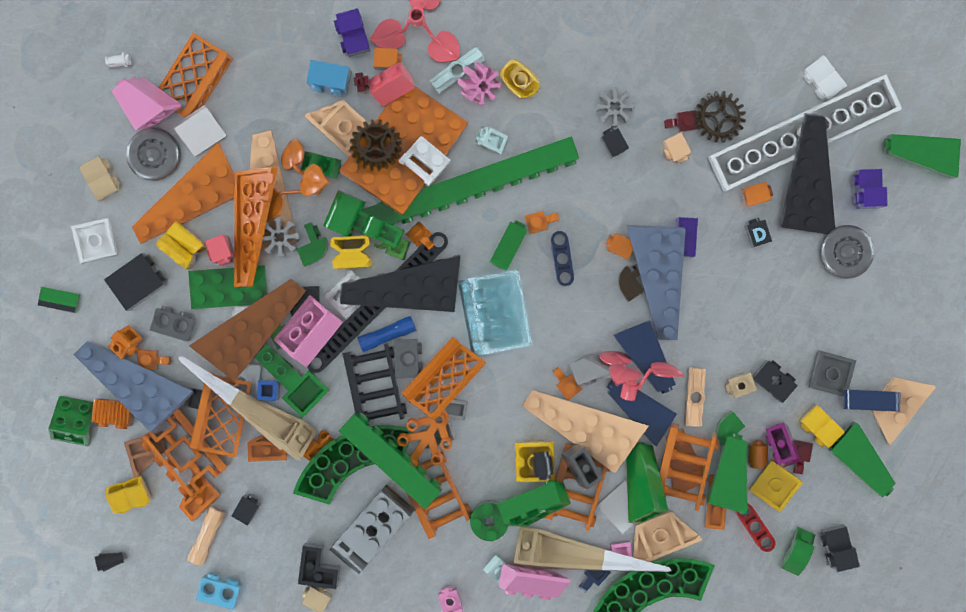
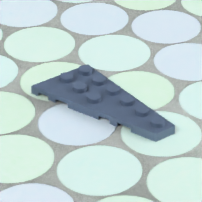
M627 225L658 340H677L685 227Z
M88 341L73 354L152 434L194 394L192 390L124 358L121 360L116 354Z

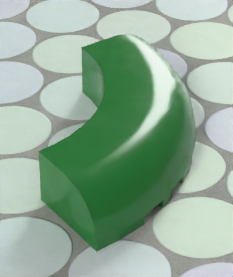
M375 425L382 430L383 437L387 440H393L397 445V439L401 433L410 434L413 432L409 431L407 427ZM341 435L323 447L310 460L302 471L293 494L330 505L337 489L347 477L364 467L375 464ZM400 438L402 442L407 441L405 438ZM409 443L404 447L398 445L397 449L401 453L407 452Z
M672 558L651 562L669 567L671 571H630L607 590L593 612H641L647 606L670 597H684L701 601L715 565L687 558Z

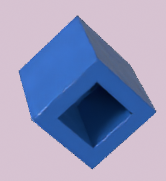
M258 380L257 400H279L280 382L275 380Z

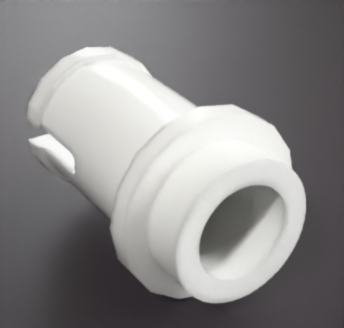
M122 52L120 55L106 56L105 62L109 64L107 65L108 69L119 66L128 67V65H131V57L129 53Z

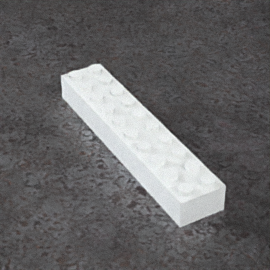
M885 74L710 155L708 160L723 192L794 160L804 113L820 115L826 118L828 143H831L901 110L902 107Z

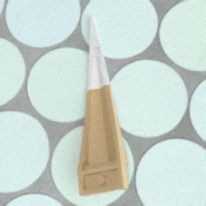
M183 356L178 358L179 361L280 451L283 449L297 461L303 456L317 433L305 421L257 400L222 381Z
M520 527L514 557V565L534 569L671 571L666 566L632 558L541 529Z

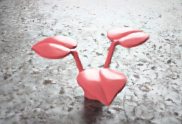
M409 0L413 8L409 11V19L406 21L407 23L403 29L397 20L386 19L376 27L370 37L371 42L379 48L399 49L406 41L403 33L410 24L415 27L424 26L433 39L428 45V53L433 60L444 63L456 61L460 56L459 43L453 34L448 31H441L435 37L425 22L423 10H434L439 6L441 0Z
M606 351L600 353L599 356L604 363L610 365L609 372L616 385L623 384L620 397L624 400L634 401L636 399L637 390H641L643 383L650 373L660 377L684 378V374L675 366L665 362H655L651 364V368L648 369L638 384L637 380L641 378V373L636 369L627 368L626 364L632 363V359L627 354L619 351Z

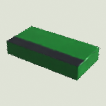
M41 287L37 306L76 313L80 294Z

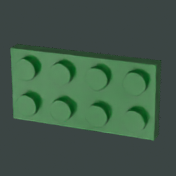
M266 265L257 266L253 287H234V268L188 271L191 309L252 305L268 294Z

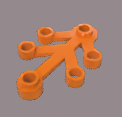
M445 410L438 416L443 419L442 421H437L436 419L434 421L430 417L410 418L407 422V429L409 431H416L418 426L431 425L427 430L410 434L401 433L398 436L397 443L402 447L408 445L409 442L421 440L414 452L408 454L412 458L411 462L416 466L419 464V457L428 444L432 454L431 463L433 465H440L442 463L443 456L439 452L434 435L437 429L442 438L440 447L443 450L451 449L452 440L449 438L446 428L449 422V415ZM413 422L416 426L412 427L409 423ZM400 438H405L407 441L402 442ZM443 442H449L450 445L445 446ZM434 457H439L440 460L436 461Z

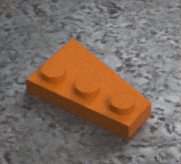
M683 428L679 430L681 433L686 434ZM675 442L674 449H677L678 452L697 456L691 443ZM675 459V461L671 460L670 467L673 470L703 476L704 470L699 464ZM671 477L673 489L686 492L700 485Z

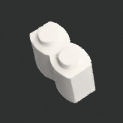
M824 55L804 70L805 75L803 76L810 85L813 84L817 90L815 92L821 100L825 99L828 101L847 86Z

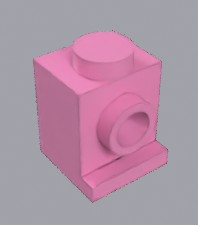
M452 586L442 588L441 592L438 593L443 612H463L457 587L453 589ZM447 599H452L454 603L448 605L446 601Z

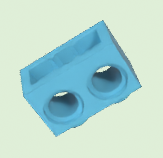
M208 573V575H204L201 579L196 600L234 610L242 585L238 584V581L235 579L227 578L223 580L219 579V576L216 574ZM206 584H213L215 591L208 592ZM226 588L231 589L233 597H227L224 594V590Z

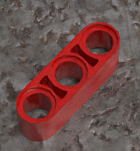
M748 502V513L746 515H740L739 512L734 511L755 544L762 551L770 552L775 548L776 542L774 537ZM752 522L759 523V528L756 531H751L750 529ZM768 537L770 543L768 546L763 547L761 541L763 538Z

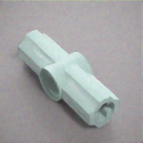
M475 47L457 61L452 62L450 66L429 81L438 94H440L457 82L458 78L463 79L467 75L465 72H462L460 75L453 74L452 69L455 66H460L462 69L468 66L474 70V62L483 63L486 60L478 48Z

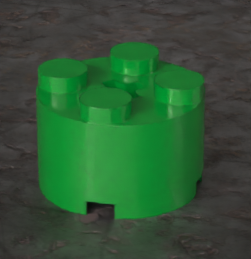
M483 501L475 506L471 514V529L478 538L484 541L492 542L498 540L508 529V526L504 525L498 507L499 502ZM493 517L494 523H489L487 525L485 518Z

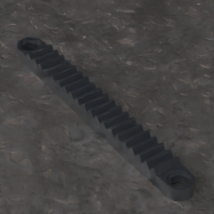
M442 232L433 233L429 239L433 242L436 236H441L444 239L443 246H433L429 250L422 244L398 269L432 262L448 246V238ZM361 305L337 329L315 356V358L321 360V367L314 369L310 363L307 366L309 371L313 373L323 371L387 307Z

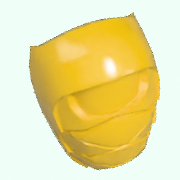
M516 59L510 60L500 71V77L503 82L520 98L531 97L540 89V81L536 74Z

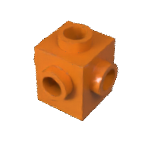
M128 325L111 336L112 341L108 347L122 360L127 356H133L137 352V346L142 337Z

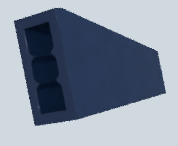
M649 320L613 334L615 340L643 375L651 368L652 363H667ZM650 373L647 377L652 387L657 392L661 391L662 394L672 391V386L676 385L673 377H660L653 373Z
M611 379L606 387L609 389L607 393L632 421L649 426L644 435L657 447L677 414L640 390H637L634 401L622 399L620 395L623 384L616 385L614 380Z

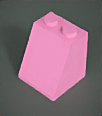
M133 77L129 80L126 78L116 83L117 87L111 90L135 130L155 127L182 107L178 101L145 78L136 79V77Z

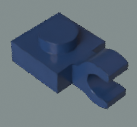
M586 570L584 574L587 578L579 585V588L586 593L593 583L599 587L611 572L609 570Z

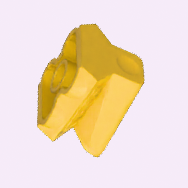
M177 221L172 224L155 244L176 263L188 270L196 264V255L207 249L204 241Z
M352 236L334 237L331 239V247L340 252L332 260L333 269L372 268V259L366 253H363L370 245L369 237Z
M532 440L515 443L516 481L537 482L555 480L554 442ZM549 451V456L552 457L554 475H550L551 479L539 480V477L534 475L533 453Z

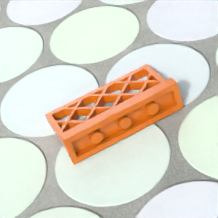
M192 33L158 88L162 91L170 89L171 97L175 100L185 98L186 106L182 111L178 109L176 112L183 117H187L204 106L232 62L233 57L195 33ZM197 39L201 42L202 49L193 52L192 44ZM212 50L218 52L215 60L208 61L206 52ZM203 53L205 62L195 65L193 55ZM190 56L192 66L182 68L181 62L183 58ZM206 66V74L198 77L196 68ZM193 69L194 79L185 81L183 71ZM180 73L182 82L172 84L171 77L173 74ZM195 82L196 90L188 94L186 84ZM183 86L184 95L175 97L173 88Z
M452 337L401 394L410 404L416 406L435 421L482 369L486 362ZM465 352V358L457 360ZM469 362H478L473 368H469ZM464 364V370L456 371L457 365ZM450 367H452V373L444 374ZM464 375L461 382L456 383V377ZM451 378V384L443 386L444 379ZM439 381V387L432 388ZM451 389L450 394L443 397V391ZM438 392V399L430 400L431 394ZM426 395V401L418 403ZM438 404L437 408L431 413L430 405Z
M214 375L228 384L234 383L233 387L238 385L247 386L246 394H250L252 382L237 379L234 382L228 377ZM204 383L190 450L236 458L244 418L240 414L234 416L229 409L230 405H227L218 394L213 398L214 391ZM220 398L225 407L215 412L211 406L212 402ZM227 409L232 419L223 424L218 414ZM216 417L221 426L211 431L207 425L208 420ZM234 420L238 425V431L230 435L225 426ZM206 428H207V430L209 431V434H207V435L205 436V432H206ZM223 428L228 438L219 443L213 433ZM210 435L217 444L211 449L202 447L204 439ZM230 439L234 444L233 453L225 452L221 444Z

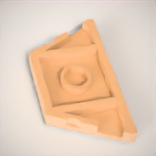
M341 100L330 106H325L317 111L305 114V117L348 157L353 151H350V146L353 144L350 143V139L354 138L352 133L353 131L358 132V125L364 128L363 122L366 120L350 105Z
M893 377L883 391L901 392L900 412L872 411L887 444L891 445L935 390L936 387L934 385Z
M668 511L645 523L635 525L633 558L650 562L700 542L702 538L672 511Z

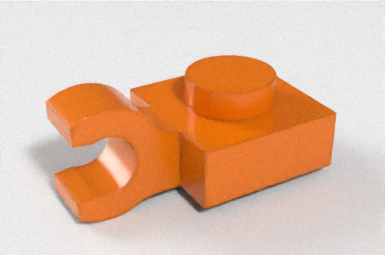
M543 211L526 215L525 219L529 234L548 230V223L559 221L558 212L544 216Z
M420 221L405 234L418 248L424 244L430 250L435 245L429 239L432 233Z
M157 350L137 351V365L145 369L157 370L158 364L171 365V357L158 356Z
M559 367L552 371L560 381L556 386L567 401L583 390L580 385H577L572 374L566 377Z
M323 429L318 435V440L313 439L303 457L310 461L323 447L334 439Z

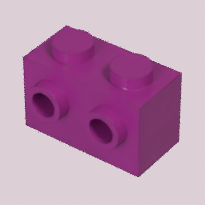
M783 422L766 429L768 434L766 440L769 446L773 448L774 453L772 455L776 465L779 464V466L785 468L801 462L787 424Z

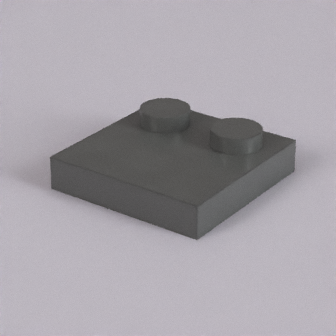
M818 350L809 388L844 397V390H849L857 360Z

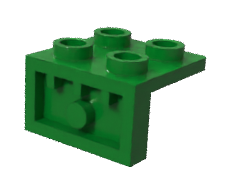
M59 396L48 428L50 439L89 446V428L92 420L93 402Z

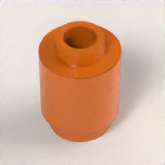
M753 440V443L749 444L748 463H750V468L764 469L765 464L768 462V445L764 444L763 440Z

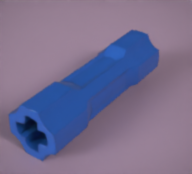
M411 316L374 332L359 336L357 339L362 351L365 352L417 330Z

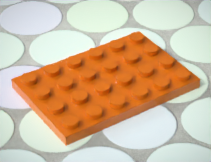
M416 86L413 90L387 104L374 122V124H378L379 119L382 120V125L389 122V128L394 126V133L399 132L400 137L398 139L402 140V144L399 146L402 147V151L397 152L400 156L399 159H394L395 164L391 165L388 162V169H385L382 165L381 171H378L375 166L374 170L370 171V165L365 169L362 168L363 162L357 164V158H352L351 153L339 170L342 175L402 216L425 183L410 168L399 163L400 158L420 136L446 156L469 123ZM372 132L371 134L373 136H379L381 133ZM364 137L359 145L362 152H365L368 146ZM389 138L383 145L386 148L387 153H389L392 148V143ZM372 143V147L377 146L379 148V143ZM375 154L372 155L370 158L378 159L381 157ZM414 156L410 158L429 175L432 173L429 168Z

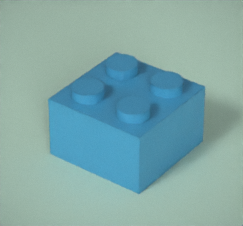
M310 60L306 83L314 92L324 93V90L330 91L332 95L342 97L343 94H348L352 71L348 66Z

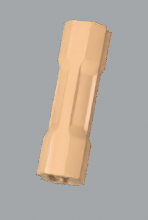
M209 506L204 517L203 526L195 544L190 550L187 561L203 566L215 532L220 527L225 515L224 511Z

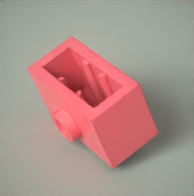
M401 62L375 75L369 80L368 84L370 93L382 107L415 88L412 75Z
M223 234L205 241L210 261L219 264V266L233 262L234 249L229 236Z

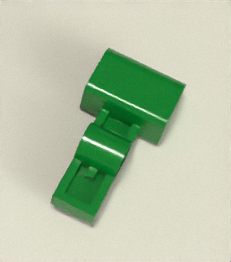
M337 191L324 221V227L346 237H351L355 229L364 235L398 248L405 230L363 212L365 201L343 191Z
M266 344L254 357L288 390L282 399L302 418L330 390L309 370L301 376L269 344Z

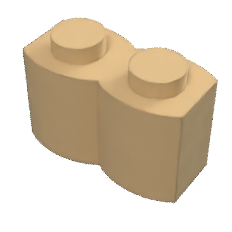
M100 156L79 166L97 201H101L120 191L118 188L120 185L119 180L115 175L112 176L109 169L111 166L106 158L102 159Z

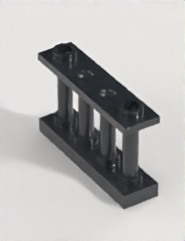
M389 343L384 344L385 350L356 356L352 355L351 351L342 353L354 410L358 414H364L369 419L368 422L372 419L399 414L401 420L405 418L404 414H407L405 403H401L398 384L395 378L392 358H395L393 346L389 347ZM387 357L389 369L362 375L356 374L355 366H358L359 363ZM391 376L393 388L365 394L364 392L360 393L359 385L362 382ZM395 395L396 407L372 412L364 411L363 404L366 401Z

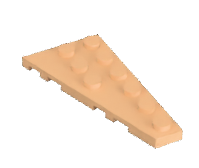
M532 390L522 404L525 409L572 443L584 446L590 456L614 473L618 471L649 427L645 424Z

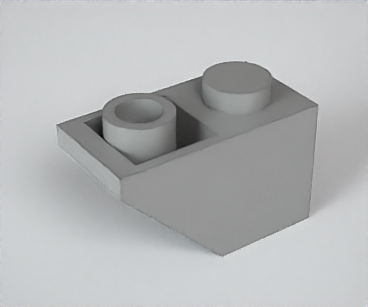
M595 354L569 364L577 385L585 383L588 386L597 382L596 379L601 377V380L611 377L609 372L610 365L604 363Z

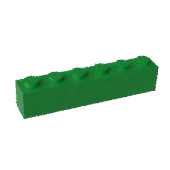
M355 412L339 432L426 509L441 493V484L435 478L430 479L426 475L427 471L422 466L413 464L411 462L412 458L406 452L401 453L397 449L398 445L393 440H387L383 437L382 430L377 426L372 427L368 423L369 419L364 414Z

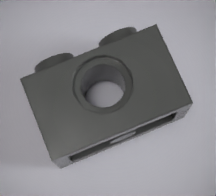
M418 339L394 340L395 378H415L423 370L422 362H419L418 354H422V343H418ZM406 353H411L414 356L413 363L407 364L404 362L403 357Z
M575 444L561 454L580 487L588 490L603 480L584 446Z

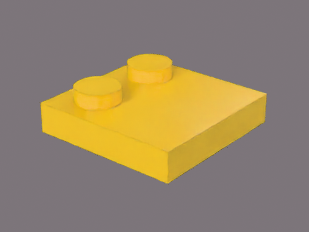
M771 459L749 487V491L778 512H781L803 484V481L787 469L779 466V464L776 465L775 461Z

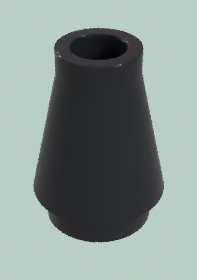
M122 552L99 553V556H95L97 570L105 572L124 563Z

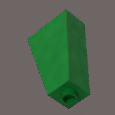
M891 134L887 136V139L885 138L884 150H886V155L947 178H958L961 139Z
M852 422L844 431L845 433L828 451L878 496L883 498L890 495L894 490L895 481L860 425Z
M731 433V436L725 435L707 502L746 514L747 441L742 439V435Z
M639 442L626 458L629 523H645L669 511L653 445Z

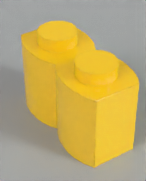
M817 404L799 420L802 423L800 427L807 434L811 432L816 437L814 441L821 448L824 446L830 448L845 433Z
M142 476L113 484L105 490V497L114 514L126 513L131 508H142L150 502L151 494Z

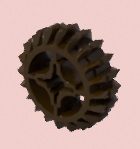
M715 91L714 98L709 93L707 94L708 101L702 98L701 102L703 105H696L701 110L694 112V115L699 116V118L694 119L695 123L700 122L701 124L696 129L700 130L703 128L704 131L700 135L704 136L708 133V141L714 136V143L718 142L719 137L721 142L725 143V136L731 141L733 140L732 134L734 136L739 135L736 129L743 130L744 127L739 123H745L746 119L740 118V116L745 115L746 112H740L739 109L744 107V105L740 104L737 106L736 103L739 101V98L732 101V93L726 98V91L721 93V97H719L718 91ZM719 102L715 112H705L708 105ZM725 103L732 108L735 116L726 112ZM719 112L724 115V118H726L722 119L720 123L714 116L718 115ZM705 118L713 121L715 131L709 128ZM724 122H734L729 131L720 132Z
M371 119V125L364 121V128L358 125V132L353 131L352 136L354 138L350 139V143L353 144L350 146V151H354L352 158H357L356 163L360 164L363 162L362 168L364 169L370 165V171L374 170V166L377 167L378 171H381L382 165L385 169H388V162L394 165V159H399L400 156L397 152L402 151V147L399 146L402 144V140L398 139L400 137L399 132L394 133L395 127L389 128V122L382 125L381 119L378 120V124H374V119ZM379 132L381 134L379 136H373L371 133ZM363 137L368 144L365 152H362L359 146ZM388 138L392 143L389 153L386 152V148L383 146ZM372 143H379V148L377 146L372 147ZM376 154L379 155L381 158L374 159L370 157Z

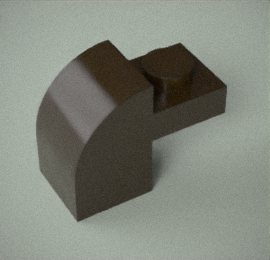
M637 264L632 266L633 271L628 266H625L618 276V288L627 302L644 292V289L636 279L640 276Z

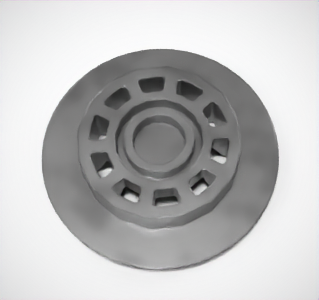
M155 127L142 129L128 143L126 150L127 163L132 172L144 180L158 181L168 177L175 170L179 162L180 152L178 144L174 137L163 129Z
M842 225L834 228L826 235L821 246V258L827 270L833 275L846 279L855 278L866 272L872 264L874 245L870 236L863 229L853 225Z

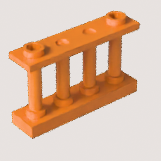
M671 423L660 469L665 497L668 495L696 502L695 510L699 511L700 505L704 506L706 495L703 492L713 451L718 450L719 440L716 439L717 433H713L711 440L683 434L678 430L679 424ZM683 441L708 447L707 458L678 452L677 449H674L675 442ZM675 459L703 465L705 466L703 476L673 470L672 467H669L671 460L675 461ZM673 477L700 484L698 495L668 488V485H665L666 479Z
M565 443L563 452L571 448L573 445ZM562 456L555 481L563 482L564 479L567 480L568 478L576 480L570 469L567 468L568 465ZM591 457L595 465L602 468L600 474L603 477V480L594 485L596 486L594 496L590 497L566 490L570 499L591 505L588 516L562 508L544 518L552 520L553 516L557 517V515L586 523L584 528L589 531L590 527L595 525L597 517L594 516L606 471L610 472V469Z
M443 451L440 452L443 456L440 466L444 474L435 479L440 484L448 481L452 491L435 499L426 509L406 493L428 539L436 536L435 531L438 530V527L463 515L468 521L471 518L470 514H472L468 503H463L445 465L447 459ZM434 457V460L439 461L440 458ZM431 459L419 464L425 470L434 466L431 463ZM456 498L460 509L435 521L429 520L427 514L430 510Z

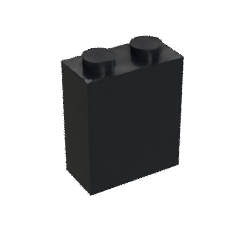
M139 254L104 279L126 311L132 310L167 285L164 281L166 280L165 275L161 270H156L154 267L155 261L149 254Z

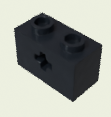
M765 360L753 374V380L779 402L784 403L798 386L794 383L796 379L788 372L786 374L781 372V366L774 360L771 362ZM773 376H774V377H778V379H777V380L779 381L778 384H776V383L772 384L773 381H774V380L772 379Z

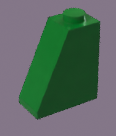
M517 220L514 223L510 221L489 262L490 264L507 271L527 232L525 224Z

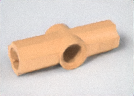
M689 368L686 393V426L702 427L706 369ZM694 392L700 394V399L697 402H692L690 398Z

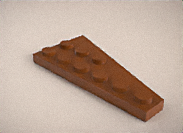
M290 279L189 345V347L235 382L307 290L293 279Z

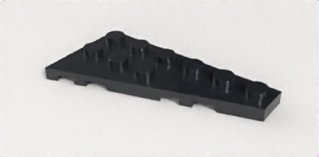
M804 113L779 225L782 228L828 234L835 228L826 118L824 116Z
M460 255L342 283L340 304L455 312Z

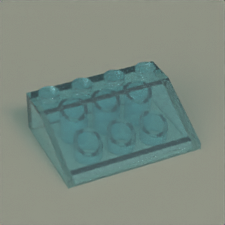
M518 270L458 281L470 348L474 354L479 356L532 345Z

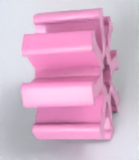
M474 62V71L468 66L462 70L469 78H458V84L464 88L460 93L471 102L475 101L479 105H484V96L491 101L496 98V95L490 92V88L500 89L501 83L495 79L498 76L495 70L488 65L484 66L480 62Z

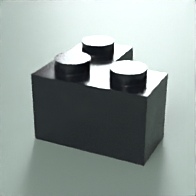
M842 524L821 530L820 542L822 547L825 546L827 554H824L826 564L830 565V568L836 572L860 567L856 548L851 545L847 526Z
M304 543L298 577L299 585L329 589L337 588L340 567L322 564L324 545Z

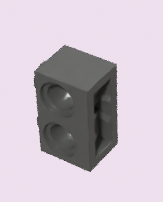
M162 306V309L156 308L150 331L183 341H190L196 319L191 318L192 314L181 311L180 314L173 312V308ZM162 315H166L169 319L168 324L165 326L160 323ZM181 320L187 323V328L184 331L178 328Z

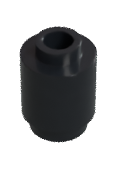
M549 451L533 453L534 458L532 461L535 477H539V480L551 479L550 475H554Z

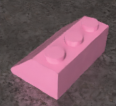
M309 295L274 340L292 358L307 367L343 322Z
M503 564L498 587L502 588L504 593L515 595L516 592H519L526 597L540 595L539 598L551 600V597L558 598L568 586L570 579L555 571Z

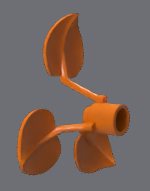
M293 138L287 144L281 156V164L285 170L294 168L295 171L303 176L300 181V190L277 192L273 188L266 223L275 219L283 209V198L281 195L302 194L307 197L313 194L319 195L322 189L329 184V181L318 165H310L305 172L297 167L302 162L304 156L303 147L298 139Z

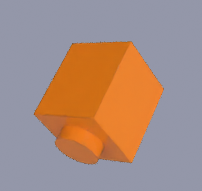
M374 48V69L387 70L398 62L402 64V54H398V49Z
M767 182L742 189L746 207L772 200L773 191L771 186L767 185Z
M614 233L613 236L610 235L605 246H608L606 251L625 260H629L633 252L631 240L618 233Z

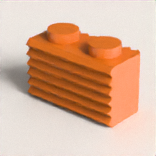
M94 399L91 422H96V426L108 427V424L116 425L115 428L127 429V426L133 425L134 415L120 401Z

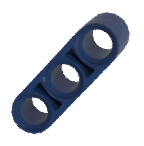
M557 231L551 236L550 241L556 280L561 286H569L574 281L569 240L565 232ZM559 234L564 237L565 242L563 245H557L554 242L556 235ZM561 253L565 254L568 258L565 264H560L557 261V256ZM563 272H567L570 275L568 283L560 281V275Z
M844 390L843 409L900 412L901 392Z

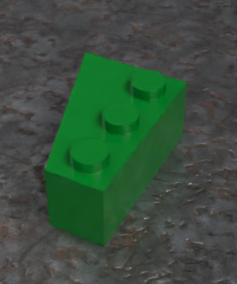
M550 480L544 483L543 486L498 503L504 525L527 527L570 505L571 502L564 483Z

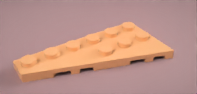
M272 131L253 134L249 170L277 167L274 189L277 192L286 191ZM287 194L281 195L283 198V209L276 217L283 219V229L287 226L288 221L294 223ZM274 219L268 222L271 224L270 226L277 230L276 221ZM295 227L289 231V235L296 233ZM265 229L263 236H271L272 233ZM277 234L276 237L278 239L276 241L283 242L285 239L283 238L284 234ZM289 239V242L291 244L298 243V240ZM272 241L262 242L260 251L268 248Z

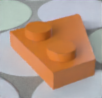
M264 435L247 442L248 462L287 460V452L283 449L280 451Z
M204 475L194 482L199 491L191 498L188 495L184 497L179 506L184 514L193 522L221 496Z

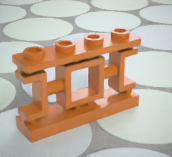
M178 408L167 419L171 427L158 437L149 431L141 437L143 441L141 445L147 452L151 451L155 455L153 459L159 467H165L168 471L165 474L172 482L176 481L178 483L180 493L184 497L188 495L191 498L199 491V488L194 483L206 472H209L215 478L227 466L217 454L202 452L216 470L214 471L208 465L201 471L194 462L201 458L202 455L199 451L193 450L191 451L195 457L183 467L176 462L170 452L183 442L190 448L192 440H189L185 435L178 441L175 440L170 434L177 428L173 420L175 419L191 439L194 431V426ZM164 438L169 443L170 447L163 452L168 458L167 460L163 458L149 439H152L157 444ZM204 440L202 447L211 449L208 443ZM176 468L180 474L187 468L192 471L195 477L188 482L192 488L191 490L173 469Z

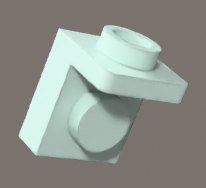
M482 126L476 133L475 144L501 154L508 136L490 127Z
M495 555L483 570L499 583L502 565L507 563Z

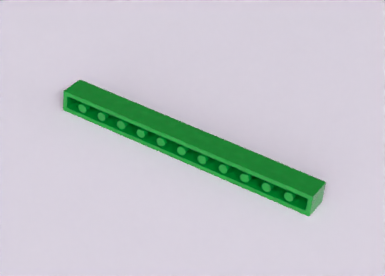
M571 136L422 188L403 216L383 202L365 208L362 211L394 226L401 221L403 224L414 221L413 217L418 215L423 218L431 215L433 210L438 209L440 212L449 209L450 204H464L468 202L467 198L474 196L475 199L486 196L485 192L493 190V193L504 189V185L511 184V186L521 184V179L529 177V180L538 178L541 172L547 171L549 174L558 171V167L565 164V167L575 165L579 155Z

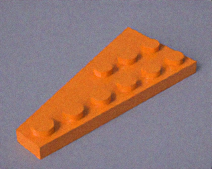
M219 142L132 226L140 244L166 233L175 221L184 224L234 199L235 174Z
M277 167L235 172L234 287H253L278 170Z

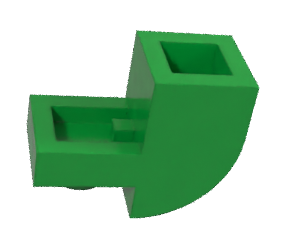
M305 151L300 170L305 171L310 165L315 164L322 169L324 176L337 179L341 168L340 159Z
M312 222L304 225L311 243L297 248L304 267L319 262L324 258L328 250L327 238H318V236H321L320 230Z
M729 411L717 423L715 433H717L716 439L719 440V445L721 446L723 445L725 435L737 434L745 427L733 411Z
M799 527L795 530L792 544L785 552L781 566L782 569L797 576L802 573L814 551L815 534Z

